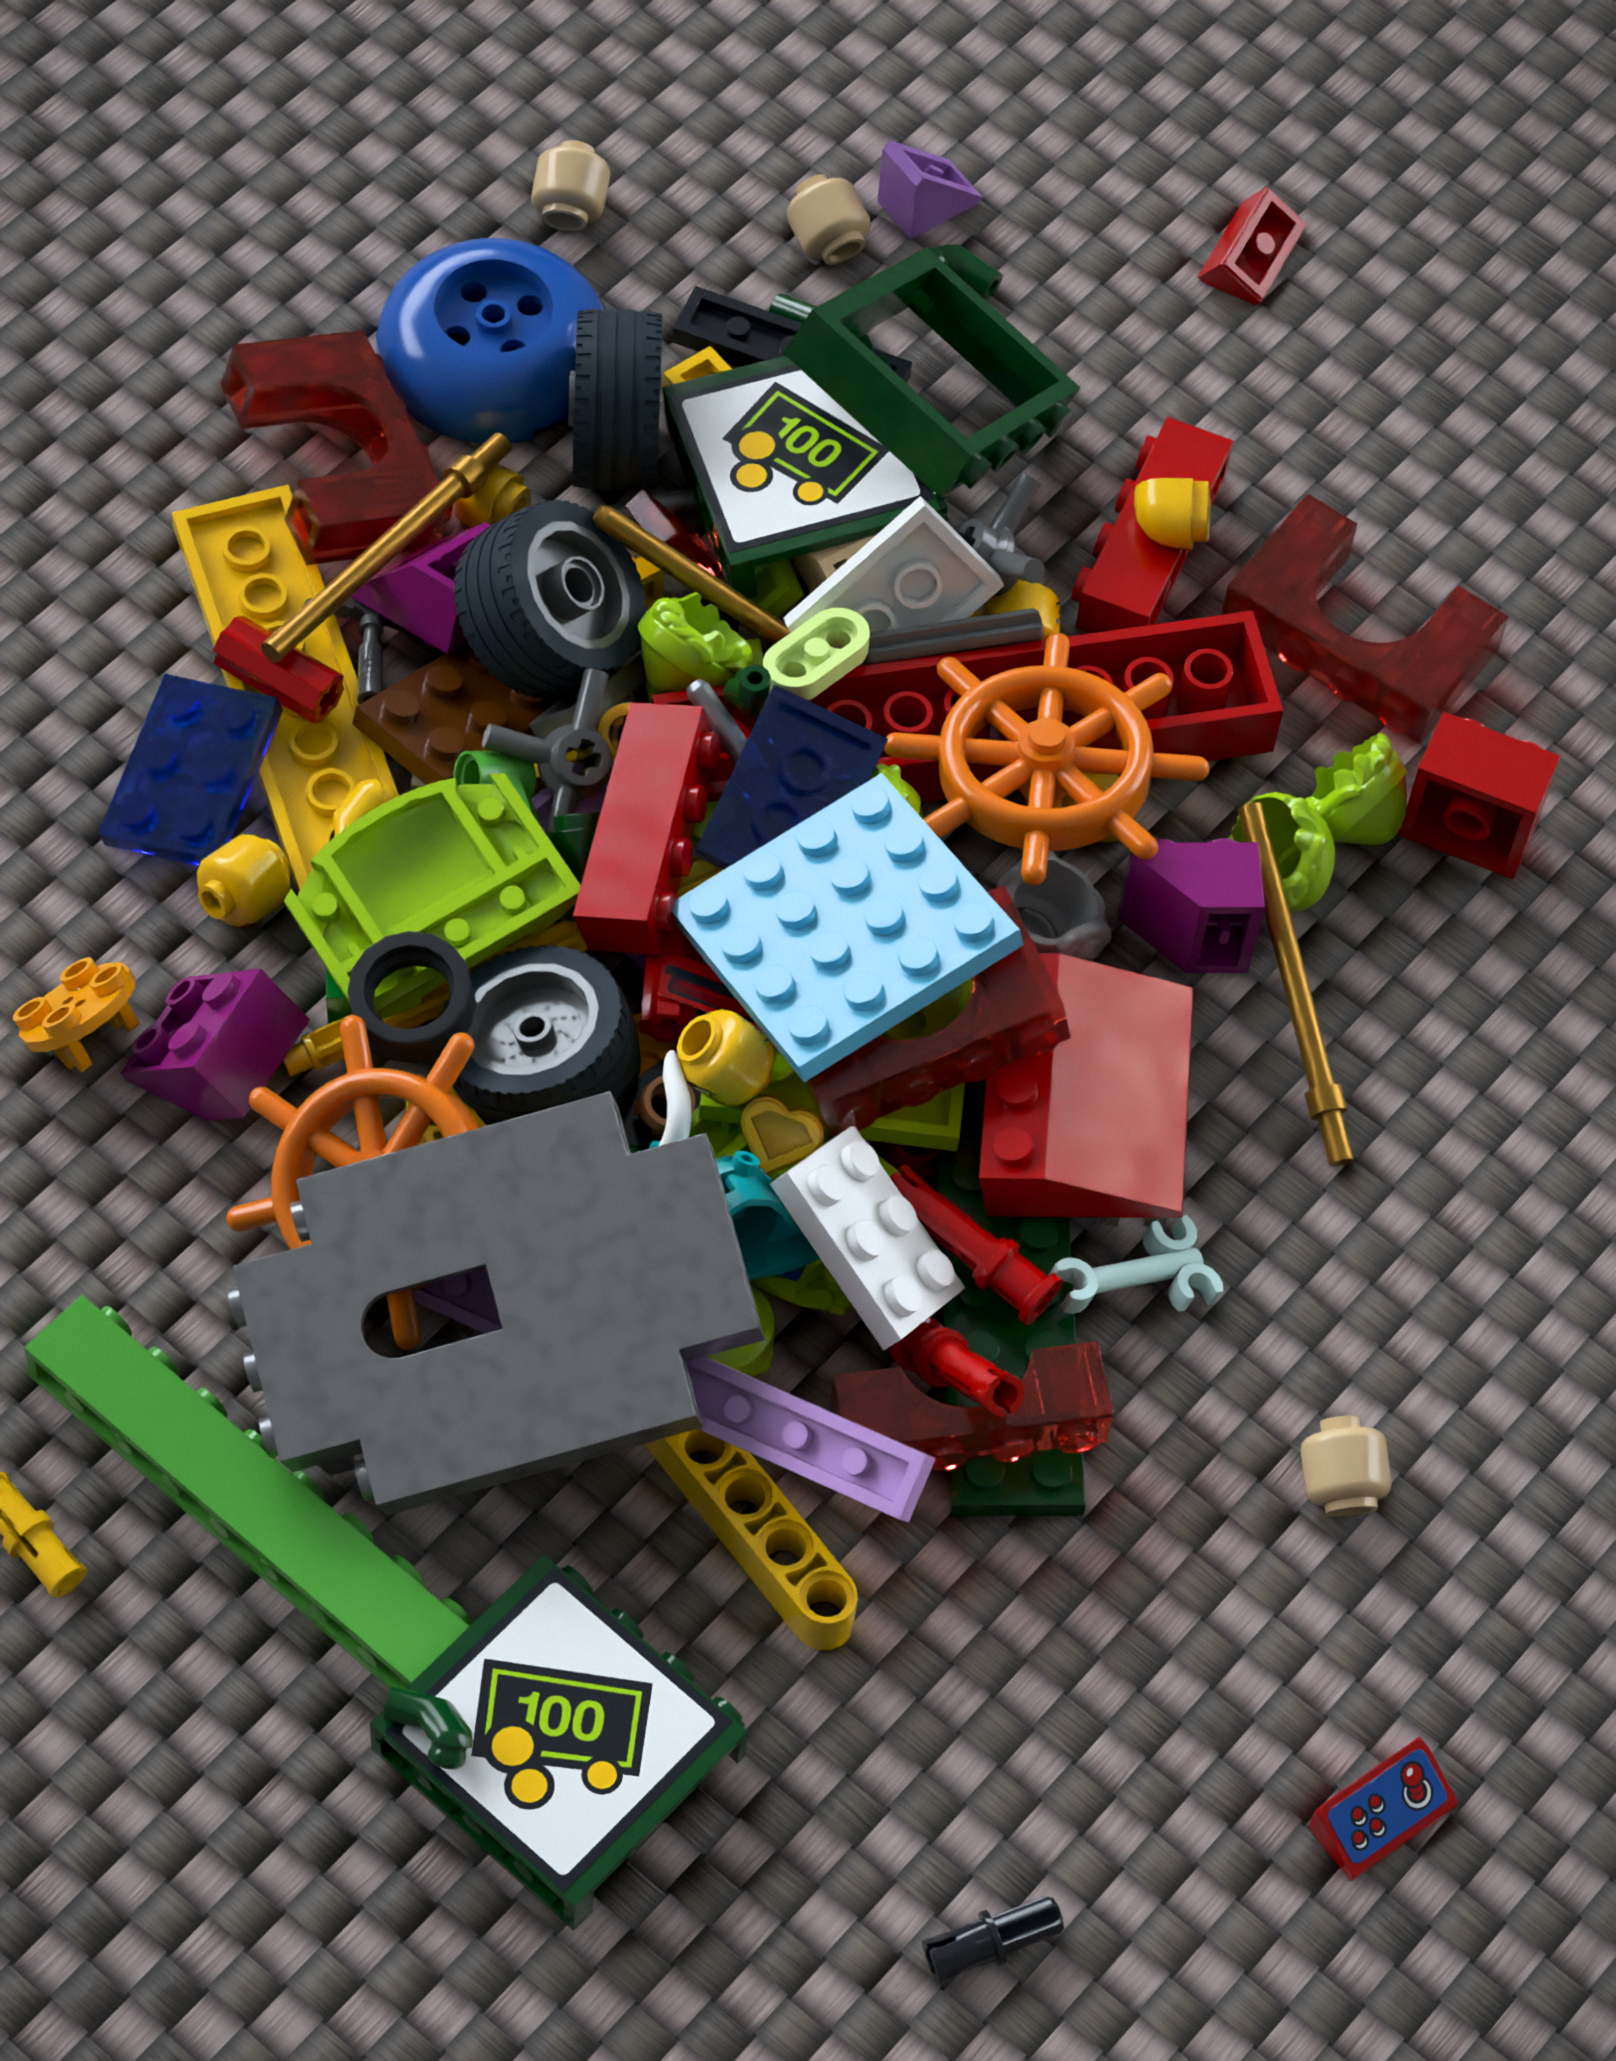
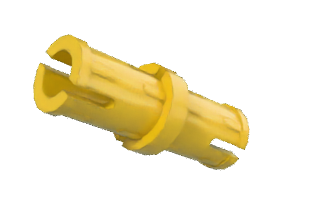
M5 1471L0 1472V1533L4 1537L2 1541L3 1548L11 1557H21L47 1588V1592L52 1598L55 1596L60 1598L68 1594L85 1578L87 1568L82 1563H79L53 1532L54 1521L43 1510L36 1511L10 1481L8 1474Z

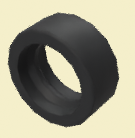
M407 931L386 936L367 948L351 971L347 992L352 1014L364 1020L370 1048L392 1061L416 1064L437 1059L454 1034L460 1032L467 1033L472 1026L476 1000L467 963L453 945L433 934ZM420 966L433 968L440 972L449 984L451 996L449 1006L445 1012L430 1024L413 1029L391 1027L384 1023L376 1013L373 1001L375 990L384 978L396 970Z

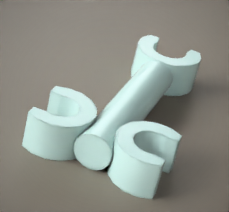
M1187 1215L1179 1218L1171 1229L1175 1240L1166 1236L1159 1221L1151 1222L1143 1234V1245L1151 1255L1150 1257L1091 1268L1080 1259L1069 1257L1058 1261L1049 1273V1275L1057 1274L1063 1281L1069 1282L1077 1288V1290L1069 1292L1060 1305L1063 1312L1070 1314L1083 1311L1095 1294L1173 1278L1174 1280L1168 1289V1297L1178 1312L1185 1311L1194 1299L1190 1286L1199 1290L1207 1306L1214 1305L1222 1294L1223 1282L1212 1268L1204 1265L1201 1252L1197 1248H1192L1197 1239V1228Z

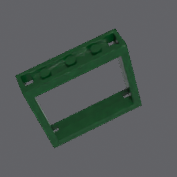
M927 247L812 309L783 351L787 358L940 498L963 484L971 489L982 479L989 468L994 472H998L1010 461L1017 451L1022 455L1026 454L1044 434L1051 438L1060 425L1072 416L1073 411L1067 406L1081 388ZM910 308L1015 404L1017 408L966 438L864 345L857 336Z

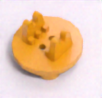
M91 957L80 959L72 963L61 973L59 979L62 984L44 997L34 998L19 1007L13 1015V1021L19 1028V1037L24 1045L32 1052H49L54 1050L68 1069L71 1070L76 1067L80 1072H84L93 1063L79 1040L92 1033L107 1021L117 1030L122 1026L127 1032H131L140 1023L127 1002L135 989L136 977L130 968L121 962L105 963L97 966Z

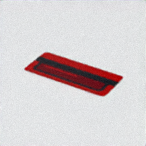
M678 954L671 955L658 988L659 995L708 1013L720 1009L732 1011L759 1028L710 966Z

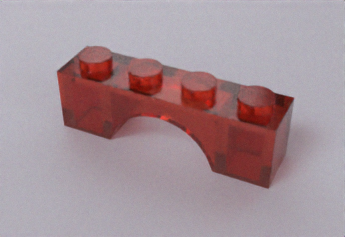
M1098 1341L1033 1349L1028 1369L1021 1380L1025 1389L1022 1405L1013 1414L1008 1413L1004 1409L1005 1416L1003 1417L990 1413L983 1406L956 1407L933 1400L912 1384L901 1367L834 1375L830 1401L832 1413L936 1458L932 1466V1470L936 1471L951 1470L962 1466L967 1460L994 1457L1001 1462H1012L1024 1459L1034 1451L1060 1448L1066 1453L1084 1452L1096 1447L1101 1442H1107L1114 1416Z

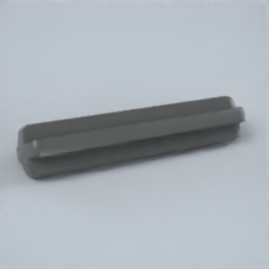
M1030 608L872 632L869 638L868 655L864 663L869 665L1040 641L1043 637L1042 619L1037 609Z

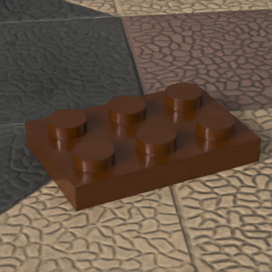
M469 642L451 653H445L356 706L352 725L425 785L453 778L455 763L462 752L492 751L482 747L484 732L489 723L535 737L529 724L559 700L562 695L540 699V697L532 698L506 687L504 683L496 680L497 678L488 672L489 670L481 664L479 658L474 655L473 649L468 645Z

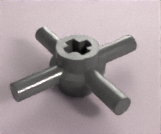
M1019 473L990 525H987L978 518H972L962 523L955 530L1000 575L1004 587L993 596H1000L1006 593L1018 580L1037 583L1042 579L1045 572L1044 564L1041 560L1025 556V553L1015 545L1013 532L1041 486L1037 480L1024 473Z
M584 669L572 723L557 728L545 739L490 723L484 732L483 748L538 764L542 781L554 793L545 834L549 839L548 833L555 832L553 816L576 814L578 801L598 793L605 785H608L614 760H612V754L607 742L596 731L609 677L607 673L600 670ZM573 750L578 753L576 761L584 763V770L577 774L572 772L574 763L566 761V754Z

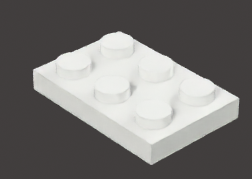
M920 496L784 617L786 627L792 632L823 610L847 608L863 616L869 625L870 633L964 619L971 616L1004 587L1000 575ZM834 646L833 648H838V649H840V648H843V647H841V646Z
M854 1124L770 1183V1186L883 1351L903 1339L965 1289V1286L954 1272L948 1257L934 1243L917 1218L911 1203L902 1196L880 1164L876 1152L865 1142Z

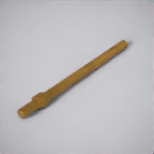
M495 433L470 456L461 455L444 471L443 481L261 644L264 656L273 663L280 662L459 498L466 499L472 496L486 483V474L512 451V445L508 438L501 433Z
M1260 802L1249 803L1241 806L1238 812L1246 842H1258L1265 903L1264 914L1310 1089L1304 1094L1310 1119L1318 1121L1329 1166L1338 1167L1353 1162L1354 1157L1342 1115L1348 1111L1342 1085L1334 1084L1263 805Z

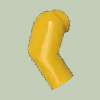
M367 779L359 782L334 813L335 836L372 809L397 797L395 790L389 785H382L378 779Z

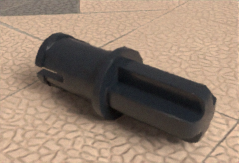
M1044 1896L992 1917L987 1910L978 1913V1920L967 1923L965 1926L923 1939L922 1947L930 1971L934 1974V1979L937 1983H941L962 1972L993 1961L998 1966L1003 1965L1007 1962L1006 1954L1060 1934L1064 1930V1922L1059 1906L1054 1898Z

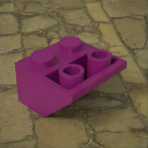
M484 522L426 544L375 574L352 595V598L381 614L380 617L393 621L423 639L427 645L440 649L446 654L451 653L468 642L463 634L462 627H460V620L454 603L455 594L453 588L455 587L454 577H456L457 563L459 558L462 557L461 554L466 549L465 547L491 525Z
M1221 838L1210 842L1175 843L1168 839H1156L1158 851L1153 858L1148 860L1140 859L1130 851L1118 908L1119 920L1185 973H1248L1265 909L1258 842H1237L1232 839Z
M262 969L188 976L179 981L169 991L165 1000L167 1007L155 1024L143 1031L135 1040L132 1046L134 1054L120 1074L128 1082L206 1121L244 1118L251 1108L249 1105L251 1091L257 1087H265L310 1019Z

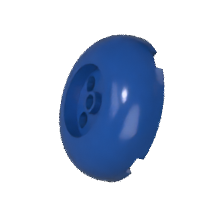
M480 238L454 243L418 261L397 281L389 293L382 308L377 327L376 348L379 372L382 380L387 381L390 388L400 399V407L416 421L433 431L458 440L482 444L495 433L503 434L510 443L534 439V431L549 427L561 420L565 425L568 424L570 370L575 371L578 311L598 308L599 310H604V307L586 278L566 260L547 249L524 241L505 238ZM455 333L463 334L469 341L462 346L451 339L450 336Z

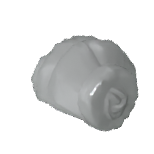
M1053 851L1048 853L1047 873L1045 880L1041 884L1031 886L1023 881L1021 877L1022 859L998 880L996 889L999 896L995 902L1020 929L1024 944L1012 953H1060L1091 961L1097 958L1105 946L1110 943L1112 930L1107 924V909L1103 898L1082 871L1074 865L1059 859Z

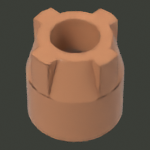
M662 1076L648 1084L633 1105L634 1115H640L643 1122L651 1128V1134L657 1136L664 1134L666 1119L660 1117L654 1111L651 1101L653 1098H662L667 1101ZM687 1083L693 1114L696 1103L693 1089Z

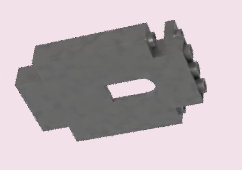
M610 1091L296 1179L300 1200L290 1204L291 1213L300 1241L310 1240L311 1244L234 1265L233 1271L237 1287L228 1289L229 1304L238 1328L247 1326L253 1351L243 1354L246 1374L253 1392L263 1391L269 1415L259 1418L260 1432L268 1456L270 1458L278 1456L279 1461L292 1473L318 1465L330 1476L355 1469L363 1499L365 1501L374 1499L376 1506L387 1516L702 1428L703 1424L686 1362L765 1340L716 1157L707 1134L696 1135L631 1154L619 1108ZM487 1267L502 1329L400 1358L383 1357L369 1348L364 1338L363 1323L367 1311L378 1299L392 1293ZM363 1453L364 1459L354 1460L353 1455Z

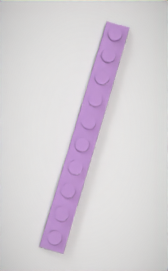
M482 1268L435 1281L413 1291L416 1303L485 1334L502 1329L489 1275ZM708 1357L686 1362L703 1424L702 1428H698L699 1430L894 1518L906 1522L910 1521L936 1458Z

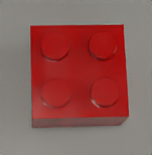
M1443 711L1418 767L1399 836L1514 880L1538 824L1560 755L1544 750L1534 742L1518 740L1486 728L1476 720L1460 718Z

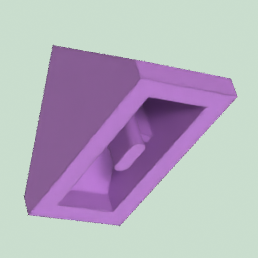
M891 140L884 146L877 202L910 240L976 206L982 199L981 194L949 159Z

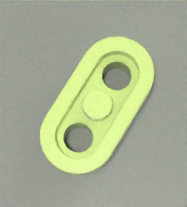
M829 608L817 613L769 648L763 659V667L771 675L770 695L787 703L806 702L819 695L860 665L866 659L869 651L870 628L864 617L847 608ZM834 646H841V647H843V648L838 649V648H833V647H834Z

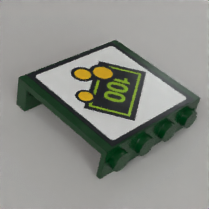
M868 334L857 337L876 355ZM885 355L879 356V358L888 367H890L887 357ZM786 356L662 387L666 428L727 585L748 599L757 597L755 567L877 535L920 496L946 522L949 521L945 496L940 498Z
M544 1554L405 1688L447 1699L456 1707L472 1731V1747L466 1748L465 1764L455 1770L433 1765L428 1759V1751L432 1746V1740L427 1737L423 1729L384 1720V1710L370 1722L371 1750L574 1931L593 1912L594 1891L727 1756L732 1758L737 1764L745 1757L748 1730L744 1728L745 1724L741 1720L742 1716L729 1702L721 1697H715L712 1700L693 1684L694 1677L681 1660L668 1652L661 1656L643 1640V1633L640 1627L629 1615L617 1608L610 1612L592 1596L593 1590L590 1584L578 1571L568 1565L561 1569Z

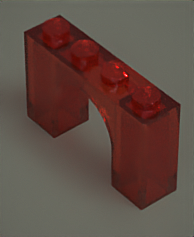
M364 330L233 344L220 386L241 429L291 423L325 425L346 434L356 441L368 454L373 464V467L360 472L298 480L285 522L306 566L356 559L440 483L430 464L428 449L423 442L418 440L408 420L405 403L400 397L396 396L386 376L383 359L378 353L374 352ZM451 505L400 553L416 551L426 544L441 539L446 524L452 517L453 506Z
M1307 494L1228 584L1221 615L1253 611L1264 647L1279 656L1287 666L1294 670L1305 672L1329 687L1338 698L1347 702H1353L1379 718L1391 731L1404 734L1421 745L1438 724L1443 711L1448 712L1498 652L1509 616L1458 585L1419 631L1407 638L1393 642L1377 643L1356 639L1343 633L1324 616L1318 606L1316 596L1349 559L1357 523L1310 494Z
M1005 885L990 890L987 893L1020 929L1024 945L970 978L973 983L970 998L963 1011L953 1022L942 1030L919 1039L892 1040L878 1036L805 1082L829 1138L837 1136L851 1126L856 1127L858 1131L863 1130L880 1117L907 1106L916 1107L931 1101L938 1093L967 1081L976 1082L986 1079L994 1074L998 1068L1027 1056L1035 1057L1046 1054L1053 1050L1058 1043L1071 1038L1064 1004Z

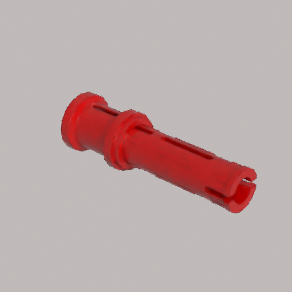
M906 1164L902 1165L898 1172L895 1171L891 1175V1180L902 1196L911 1203L917 1218L930 1237L973 1271L972 1278L975 1280L974 1284L982 1291L992 1289L1019 1311L1018 1319L1026 1326L1032 1324L1046 1310L1062 1287V1278L1055 1273L1047 1276L1019 1253L1020 1245L1012 1238L1006 1239L1003 1237L998 1240L939 1191H936L922 1180Z
M932 1316L927 1318L903 1339L888 1347L892 1360L901 1368L916 1372L929 1385L935 1387L951 1386L972 1401L981 1404L994 1415L1005 1416L1004 1409L1008 1413L1013 1414L1022 1405L1025 1389L1022 1381L1017 1376L1005 1370L1003 1371L975 1352H971L968 1341L959 1332L942 1327Z

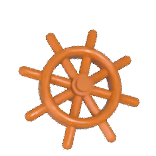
M1053 633L1047 638L1043 665L1011 669L991 676L982 682L956 658H943L937 665V673L961 698H959L947 715L941 735L894 732L887 735L883 741V749L890 757L939 761L940 783L948 803L923 818L925 823L939 838L966 822L970 827L992 840L1023 849L1021 877L1026 884L1031 886L1039 885L1045 880L1049 851L1080 848L1103 840L1112 834L1138 858L1143 860L1153 858L1158 851L1156 839L1133 819L1147 798L1152 778L1201 781L1208 776L1210 770L1207 760L1200 756L1153 753L1152 735L1142 711L1171 692L1172 682L1167 675L1156 673L1123 693L1116 686L1098 676L1069 668L1070 641L1062 633ZM1038 708L1037 720L1027 723L1016 713V711ZM1063 710L1085 716V718L1071 727L1062 723ZM992 724L1009 741L974 738L984 727ZM1109 732L1122 750L1088 748L1086 746ZM967 763L1007 767L980 783L971 772ZM1082 772L1121 776L1108 790L1103 792ZM1019 789L1025 796V806L1003 798ZM1069 794L1078 804L1062 807V799Z
M356 1015L345 1017L340 1024V1034L347 1074L339 1076L317 1089L298 1109L266 1087H257L251 1091L249 1095L250 1107L284 1132L280 1138L273 1161L271 1175L272 1196L232 1207L226 1216L228 1226L234 1231L241 1232L277 1222L290 1250L311 1244L310 1240L301 1242L299 1239L290 1204L300 1200L296 1179L312 1175L317 1155L336 1168L417 1146L432 1120L439 1128L443 1138L480 1128L465 1104L450 1091L474 1051L475 1045L472 1037L462 1032L454 1034L449 1039L426 1078L396 1069L373 1068L364 1020ZM400 1098L407 1100L411 1104L390 1140L386 1143L379 1099ZM353 1109L361 1151H358L330 1131L342 1117ZM431 1283L386 1295L394 1341L400 1349L412 1350L420 1342L421 1336L413 1291Z

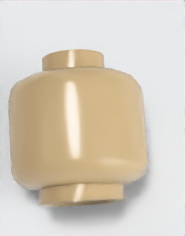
M577 140L564 141L561 143V146L549 148L540 154L531 193V203L535 210L542 215L543 222L558 230L572 232L583 230L587 224L598 220L603 214L611 174L610 168L603 158L594 153V148L585 142Z
M819 174L804 180L797 186L795 190L797 195L791 200L786 214L788 223L803 253L811 259L824 260L828 265L842 263L857 255L866 245L865 238L870 231L871 222L854 185L843 178L827 179L826 175Z
M1336 1416L1321 1420V1432L1307 1437L1301 1444L1300 1453L1307 1499L1312 1504L1324 1507L1325 1515L1329 1517L1356 1516L1378 1510L1377 1501L1388 1495L1392 1484L1384 1434L1370 1427H1361L1359 1416Z

